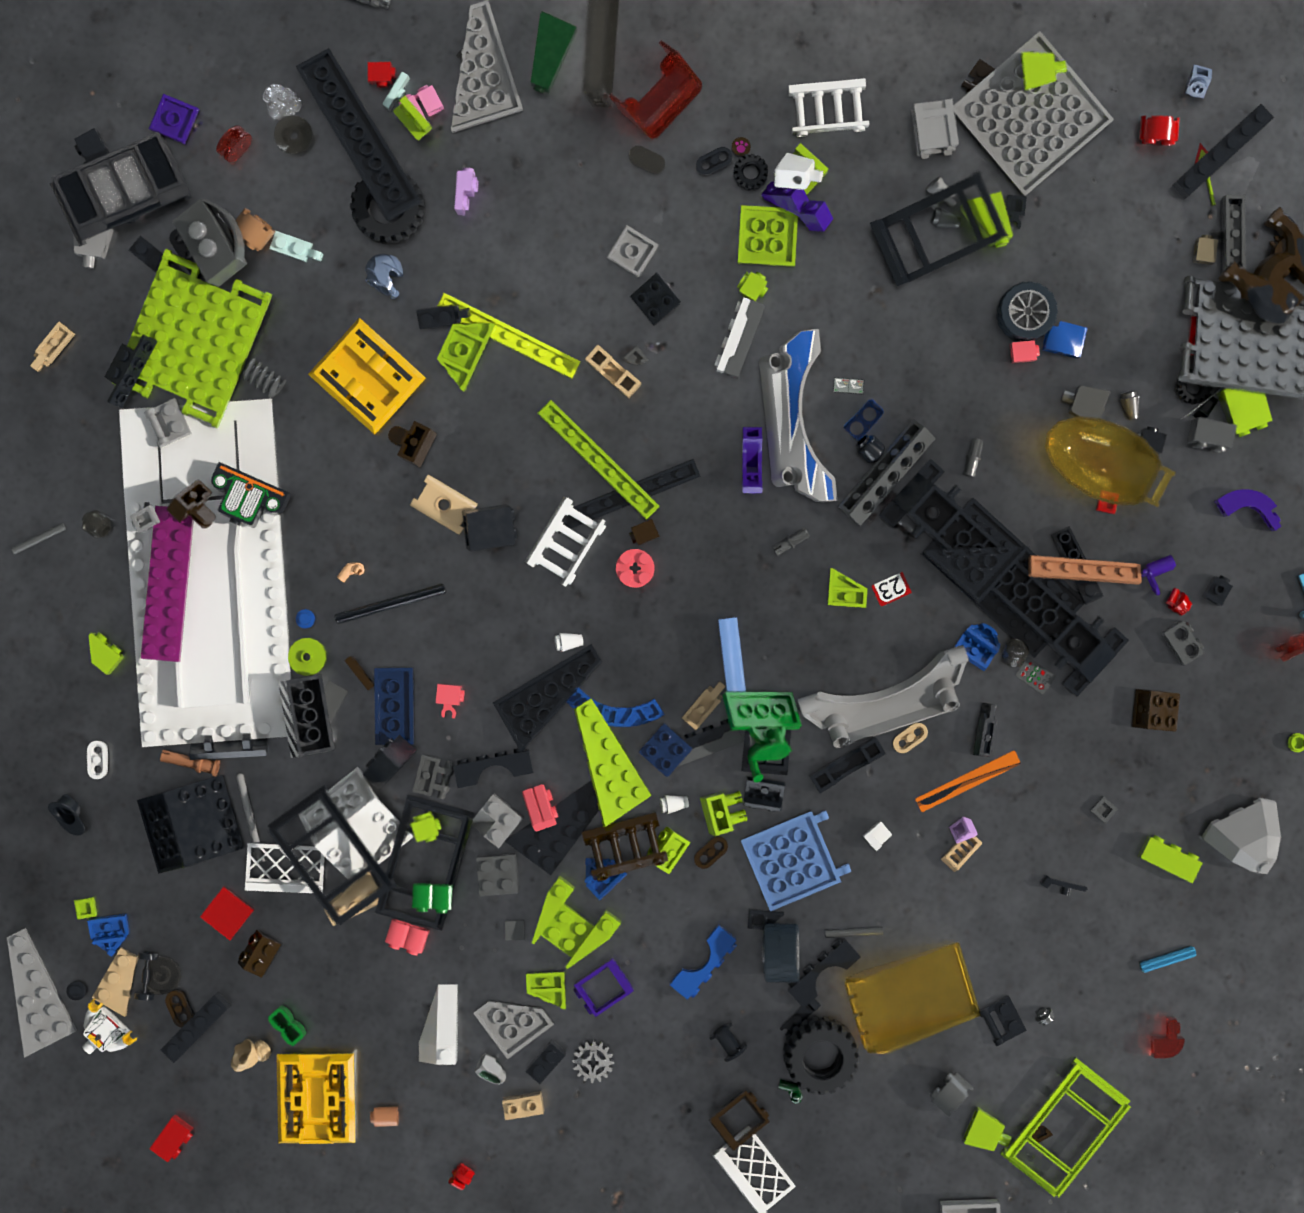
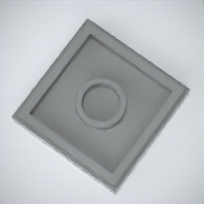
M626 225L606 258L639 278L659 245Z

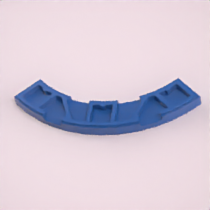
M578 688L568 699L567 703L574 709L590 699V697ZM592 699L608 726H638L665 715L655 699L645 704L628 708L611 707Z

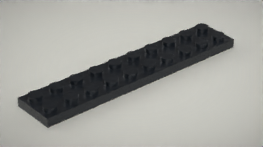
M328 48L297 65V71L386 220L389 221L420 204V198L331 50Z

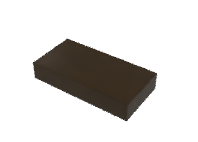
M349 656L344 660L368 691L374 688L373 681L353 656Z

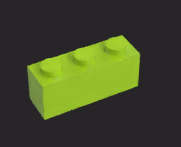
M1156 835L1153 838L1147 836L1138 854V857L1192 884L1203 864L1198 861L1199 856L1190 852L1186 855L1181 852L1182 848L1172 843L1168 846L1164 844V839Z

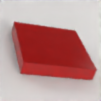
M224 886L200 918L228 940H231L254 909Z

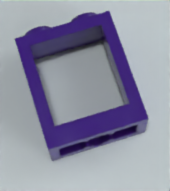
M613 957L574 983L575 988L573 989L579 999L583 998L586 1002L584 1007L590 1015L593 1013L595 1017L634 991L633 986ZM608 967L623 988V991L597 1008L582 984Z

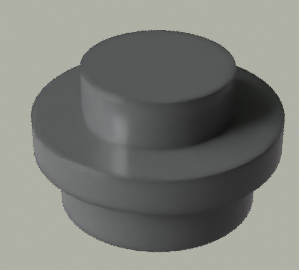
M1051 1008L1040 1009L1037 1013L1036 1021L1043 1026L1048 1025L1055 1017Z

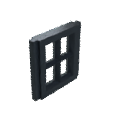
M745 730L741 770L743 772H751L747 758L748 751L751 748V735L748 730ZM786 730L784 740L789 746L791 730ZM789 754L782 759V764L767 763V761H763V763L757 762L760 773L787 775Z

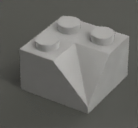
M494 793L474 817L472 825L497 848H500L524 816Z

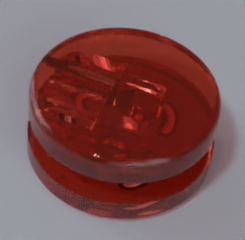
M240 125L233 126L220 138L216 151L219 155L224 156L227 162H234L246 152L251 144L252 136L244 131V128Z
M1304 631L1291 636L1275 647L1277 653L1285 649L1288 651L1280 657L1283 662L1304 652Z

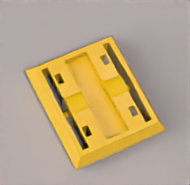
M360 318L356 320L308 373L312 379L374 435L426 379ZM360 330L386 352L382 357L357 335ZM363 343L366 344L363 349L360 347ZM390 356L413 378L407 381L385 360ZM324 370L349 392L346 397L321 375ZM336 372L339 374L337 378L333 376ZM400 375L402 378L397 381L395 378ZM352 396L377 418L372 421L349 401ZM371 405L375 406L372 411L369 409Z
M354 1053L277 1054L278 1143H355ZM287 1064H292L293 1088L290 1092V1097H287ZM341 1064H344V1075L346 1076L344 1079L345 1097H342ZM339 1069V1076H334ZM287 1102H290L291 1110H293L294 1131H288ZM341 1102H345V1131H342Z

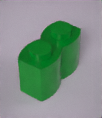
M414 883L412 908H416L417 912H428V909H436V913H447V910L452 908L453 885Z
M281 1005L268 1016L272 1027L281 1032L283 1039L289 1045L294 1046L306 1035L304 1026L299 1021L294 1020L291 1011L287 1007Z

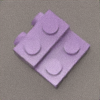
M462 168V171L457 170L454 208L457 215H465V210L469 211L470 200L468 197H474V193L478 192L479 181L475 177L474 169Z

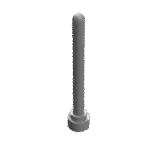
M238 773L236 779L252 843L260 844L244 775ZM253 848V858L257 861L265 853L260 848ZM265 856L259 863L268 861V857Z

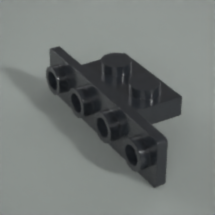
M142 335L135 350L126 344H121L104 376L115 384L107 400L108 403L120 408L123 407L156 346L157 340Z

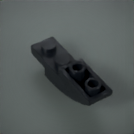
M1070 526L1052 534L1061 558L1087 560ZM1072 580L1085 605L1104 596L1096 581Z

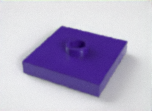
M163 94L148 129L153 132L159 131L161 135L185 145L200 109Z

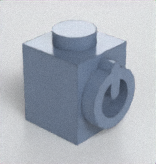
M1194 64L1186 82L1185 94L1204 99L1211 82L1212 69Z

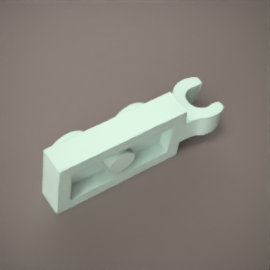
M278 231L275 232L269 248L307 262L308 257L321 261L323 257L322 252L311 249L312 243Z

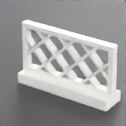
M248 843L245 890L312 893L304 880H301V876L297 880H292L287 875L294 868L293 865L286 872L278 865L286 857L285 854L276 862L269 855L273 849H280L278 844ZM299 845L295 848V850H299L303 854L299 860L301 861L306 858L313 865L307 870L308 872L315 867L320 873L319 881L315 882L323 892L325 856L321 853V858L314 864L307 855L313 850H319L315 846ZM251 847L260 848L265 854L256 861L251 856ZM264 848H271L267 852L264 850ZM265 856L274 863L266 871L259 864ZM257 865L263 874L259 878H250V870ZM274 866H277L283 873L278 879H272L268 874Z
M746 1126L733 1138L737 1141L751 1128ZM756 1134L752 1136L751 1145L742 1144L737 1148V1157H729L725 1152L729 1147L727 1144H724L720 1149L712 1153V1156L756 1213H767L769 1208L796 1187ZM741 1147L751 1148L750 1159L739 1158ZM754 1148L763 1150V1161L753 1160ZM739 1160L749 1161L748 1173L740 1172L738 1169ZM752 1162L763 1163L762 1174L751 1173ZM766 1163L773 1164L776 1167L775 1176L765 1175ZM751 1176L761 1177L760 1188L750 1185ZM764 1177L774 1178L773 1189L763 1188ZM777 1179H785L789 1186L783 1191L776 1190ZM763 1191L773 1192L772 1200L768 1204H765L762 1200Z

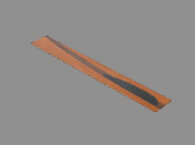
M1013 750L915 800L921 812H924L1020 765L1021 762Z

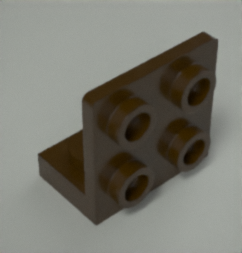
M1136 689L1132 727L1176 732L1180 694Z

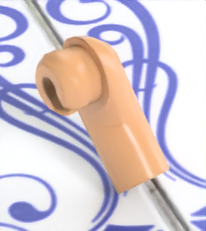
M358 562L347 563L337 575V578L345 582L350 575H362L365 570L364 566Z

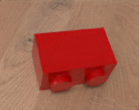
M174 1115L152 1144L150 1150L166 1162H169L172 1158L175 1160L182 1151L179 1149L182 1143L187 1144L193 1136L190 1133L193 1127L177 1115Z

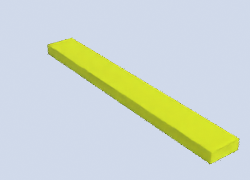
M443 293L437 306L455 304L459 306V309L470 308L471 315L461 318L462 324L494 323L496 325L490 336L491 339L571 379L573 378L581 361Z

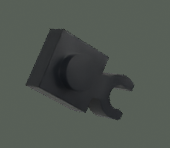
M1007 195L1006 211L1007 214L1011 215L1009 222L1016 221L1017 229H1020L1021 221L1019 215L1025 216L1027 196Z

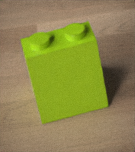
M1002 192L990 194L1005 231L1008 233V237L989 246L1000 248L1009 243L1013 234ZM978 197L967 200L983 237L987 238L997 233L982 198ZM961 205V206H960V210H961V212L964 214V216L967 218V215H966V213H965V211H964V208H963V206Z
M1231 388L1216 393L1227 423L1237 425L1235 435L1238 434L1239 437L1250 434V429L1256 427L1257 430L1268 426L1267 422L1272 421L1265 393Z

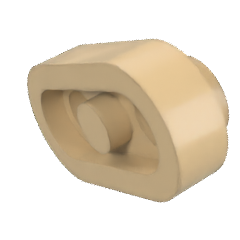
M918 722L913 723L895 736L893 748L899 753H907L926 739L928 735L926 726ZM917 728L921 730L919 736L914 734V730ZM900 740L906 742L904 747L899 746Z

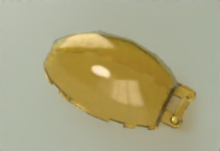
M1079 416L1058 421L1047 432L1045 448L1053 467L1059 471L1069 484L1088 496L1116 505H1135L1146 501L1159 507V501L1172 475L1175 476L1176 474L1175 471L1161 464L1158 454L1145 439L1127 427L1101 418ZM1162 470L1165 474L1151 499L1147 497V494L1159 471Z

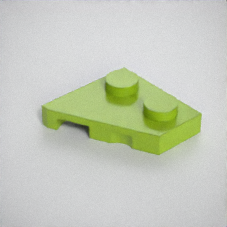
M830 568L827 605L866 608L868 589L835 569Z
M564 971L526 973L527 994L552 1003L561 1009H566Z

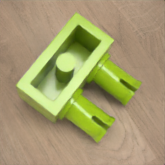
M740 791L728 795L717 792L700 797L709 835L717 836L734 831L732 825L747 821V816H743L747 815L744 809L731 814L728 811V806L743 802V799L739 798L742 796Z

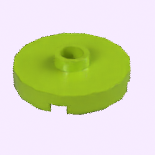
M302 638L294 642L288 653V662L291 668L297 674L303 676H310L320 672L327 660L324 646L312 638ZM306 653L310 655L308 661L304 659V654Z

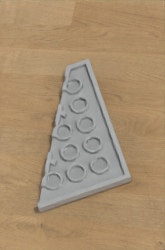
M488 0L470 5L453 110L452 133L523 111Z

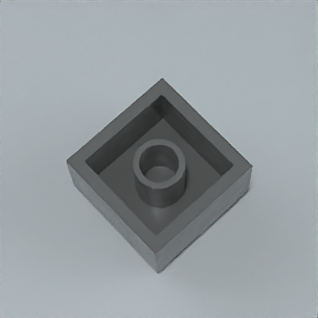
M1198 417L1191 420L1187 443H1191L1192 447L1198 449L1210 447V451L1226 452L1227 449L1233 447L1237 425Z
M516 853L477 856L479 896L516 894L519 892Z

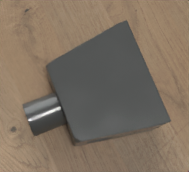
M1078 386L1075 393L1064 390L1061 401L1071 404L1068 413L1093 427H1097L1110 391Z

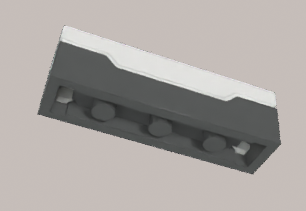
M745 297L742 302L738 301L735 312H738L736 319H731L728 327L731 333L729 338H724L721 346L724 348L722 356L718 354L715 366H718V372L737 379L739 378L765 305Z

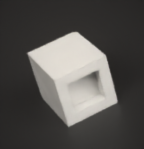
M880 820L863 834V837L876 851L892 836L891 832Z

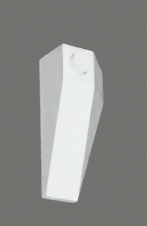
M438 984L419 1040V1062L436 1065H456L458 984Z

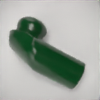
M780 1079L778 1089L788 1091L793 1103H800L803 1095L798 1085Z

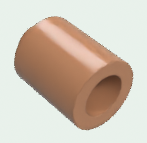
M398 1106L374 1107V1111L370 1112V1122L374 1123L375 1127L398 1126Z

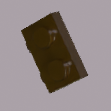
M256 930L250 936L245 950L240 953L238 964L243 970L262 978L281 944Z

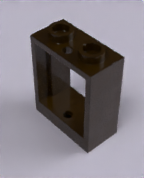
M743 1091L709 1119V1122L732 1151L736 1150L770 1122L768 1120L769 1114L763 1107L759 1108L755 1102L758 1100L752 1092L747 1093V1091ZM744 1098L761 1121L736 1141L719 1118Z

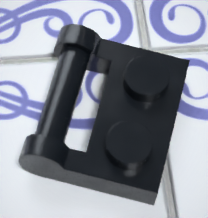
M1009 995L978 1011L989 1027L996 1046L1027 1031ZM994 1010L1006 1032L1002 1036L990 1015Z

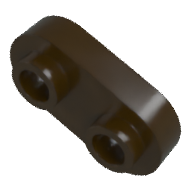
M720 836L713 837L696 852L694 857L695 864L701 869L709 868L726 853L728 849L727 841ZM715 843H721L722 847L720 849H716L714 847ZM702 855L707 856L708 859L706 862H702L700 860V857Z
M173 990L167 994L165 1003L174 1024L182 1028L193 1017L184 993L179 990ZM174 996H177L179 998L178 1003H175L173 1001ZM181 1014H185L187 1019L182 1020Z

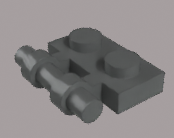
M422 754L412 792L432 796L434 789L439 791L437 798L445 799L446 792L449 791V779L454 771L452 770L454 762L446 760L444 768L439 766L441 759ZM437 772L443 774L441 784L435 783Z

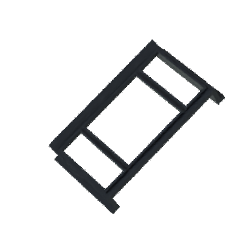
M977 171L964 180L870 223L897 287L1008 237V233L1005 231L982 178V172ZM974 185L977 186L997 232L987 238L983 237L964 194V190ZM957 194L978 242L930 264L909 216ZM904 220L924 266L909 274L888 229V226Z
M323 785L267 826L269 827L268 832L333 922L336 925H341L397 884L393 879L390 880L329 796L327 787ZM320 800L331 816L288 845L278 829ZM335 820L365 861L367 867L325 896L292 850ZM372 871L382 886L342 915H339L329 900Z
M407 795L386 874L390 880L393 879L405 832L414 833L412 826L407 825L412 807L463 820L458 838L440 833L436 836L438 840L456 844L445 884L453 885V894L474 812ZM395 886L390 890L413 897V890ZM389 891L379 897L375 910L376 914L440 931L443 930L447 913H437L434 921L385 908Z

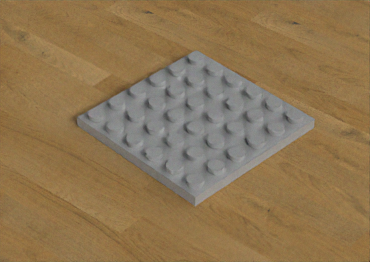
M1041 31L953 105L956 116L1024 196L1114 120L1067 62V72L1056 73L1055 82L1024 91L1020 55L1022 52L1054 53L1055 62L1065 61Z

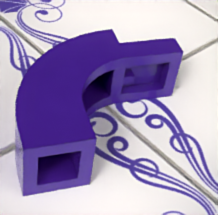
M743 427V493H762V427Z
M1249 489L1235 490L1214 500V503L1224 517L1231 515L1242 507H1248L1260 514L1271 531H1276L1282 527L1279 523L1281 522L1279 516L1271 511L1277 505L1272 499L1261 492Z

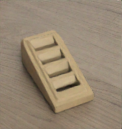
M976 836L969 839L975 845L974 847L966 841L955 843L941 860L952 871H958L981 846L982 842ZM961 844L969 850L968 853L960 846ZM957 850L964 857L961 858L954 851ZM950 856H952L958 863L956 864V863L950 858Z

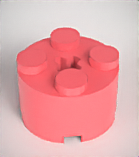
M631 549L624 552L618 558L616 573L619 580L626 586L639 588L649 583L652 579L654 563L650 555L645 551ZM634 563L641 567L637 574H633V571L630 570Z

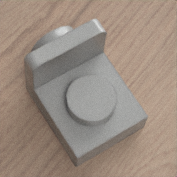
M152 505L130 515L132 525L138 533L146 532L149 528L160 523Z

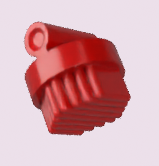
M1177 588L1172 589L1166 601L1168 608L1179 616L1187 613L1192 606L1189 597Z
M460 1163L451 1172L453 1177L449 1179L448 1183L459 1190H463L465 1184L469 1185L475 1172L465 1164Z

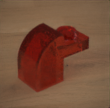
M1166 1017V1036H1151V1056L1153 1058H1171L1182 1050L1185 1039L1182 1036H1177V1034H1180V1023L1177 1022L1176 1018Z

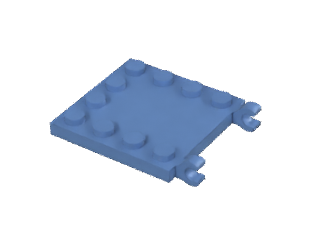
M826 810L816 815H813L812 811L806 812L741 839L770 911L841 882L840 876L852 872L848 863L836 869L817 825V823L829 819Z

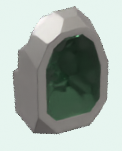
M484 1053L475 1068L476 1074L493 1084L500 1085L504 1083L506 1079L505 1071L494 1057Z

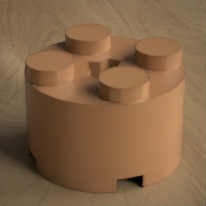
M244 208L235 220L241 230L243 239L246 240L244 244L252 250H262L276 231L272 230V227L258 215L252 216L250 214L251 211Z

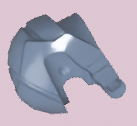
M377 254L370 258L365 267L367 274L365 281L382 294L390 296L391 299L397 298L399 291L393 287L392 279L389 276H403L401 262L397 257L388 254Z

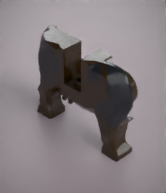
M1278 207L1263 223L1266 227L1276 230L1280 237L1274 236L1275 242H1269L1272 246L1270 256L1259 263L1253 274L1246 271L1244 267H1239L1234 261L1228 265L1218 279L1221 282H1232L1240 291L1241 298L1251 302L1258 317L1271 323L1282 324L1285 323L1294 309L1304 300V296L1284 279L1291 273L1304 284V234L1300 232L1298 225L1286 213H1283L1281 207Z

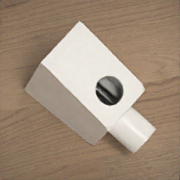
M786 153L775 169V187L806 189L811 181H822L823 171L814 170L815 162L813 159Z

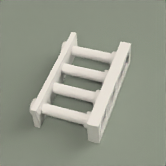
M865 78L789 85L788 96H793V99H795L798 126L792 127V135L796 134V137L808 136V133L854 129V132L865 131V128L869 127V121H862L860 93L866 88ZM850 91L853 95L855 122L843 123L841 101L843 92ZM824 93H831L833 95L835 124H824L822 104ZM804 95H812L814 97L817 125L805 126Z
M564 496L525 562L532 567L535 564H540L562 577L561 584L566 587L567 584H571L574 581L576 569L596 536L603 533L606 521L601 518L597 522L575 510L573 505H571L573 501ZM570 515L593 530L586 539L563 525V517ZM560 531L583 545L578 555L554 542L553 538H551L554 532ZM551 548L573 563L568 571H565L543 558V550Z

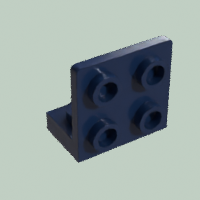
M663 723L639 750V753L662 774L668 777L692 751V748L673 732L668 725Z

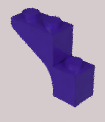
M770 182L761 194L766 201L797 215L806 224L809 231L824 232L834 219L825 201L809 200L804 189L775 187V182Z

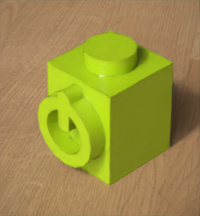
M746 272L737 286L740 289L739 294L755 302L759 296L763 298L768 290L766 287L768 283L765 280L766 277L759 272Z
M431 812L413 817V822H411L417 842L425 840L427 843L436 840V836L439 835L438 830L441 829L439 819H434Z

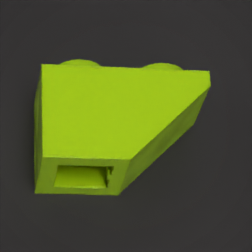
M100 632L97 634L90 633L91 663L106 675H109L125 656L121 654L122 650L114 644L111 646L107 643V638Z

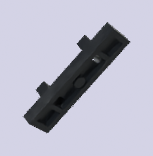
M244 733L242 740L213 742L212 735L204 736L203 743H192L190 745L189 757L190 760L267 756L268 739H251L250 733Z

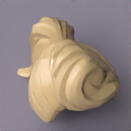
M246 1039L235 1046L231 1067L235 1072H242L245 1069L251 1068L258 1061L264 1062L269 1059L271 1049L262 1040H257L254 1044L251 1040Z

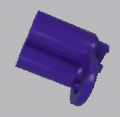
M1170 554L1148 563L1141 572V577H1147L1154 594L1157 596L1160 595V590L1154 577L1173 570L1176 567L1174 558Z

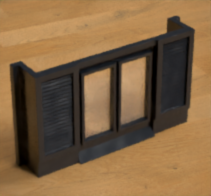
M159 131L81 166L52 177L53 182L50 183L79 247L87 244L86 240L178 199L184 197L186 201L192 198L163 135L160 136Z

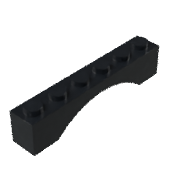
M1260 104L1172 186L1186 199L1274 118L1273 115Z

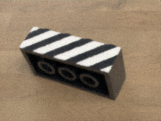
M322 674L278 682L291 758L335 750Z

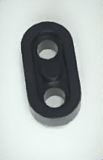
M719 147L701 156L696 162L698 173L707 176L728 166L732 161V152L727 147ZM722 154L726 156L724 161L719 159V156ZM702 164H709V168L703 169Z

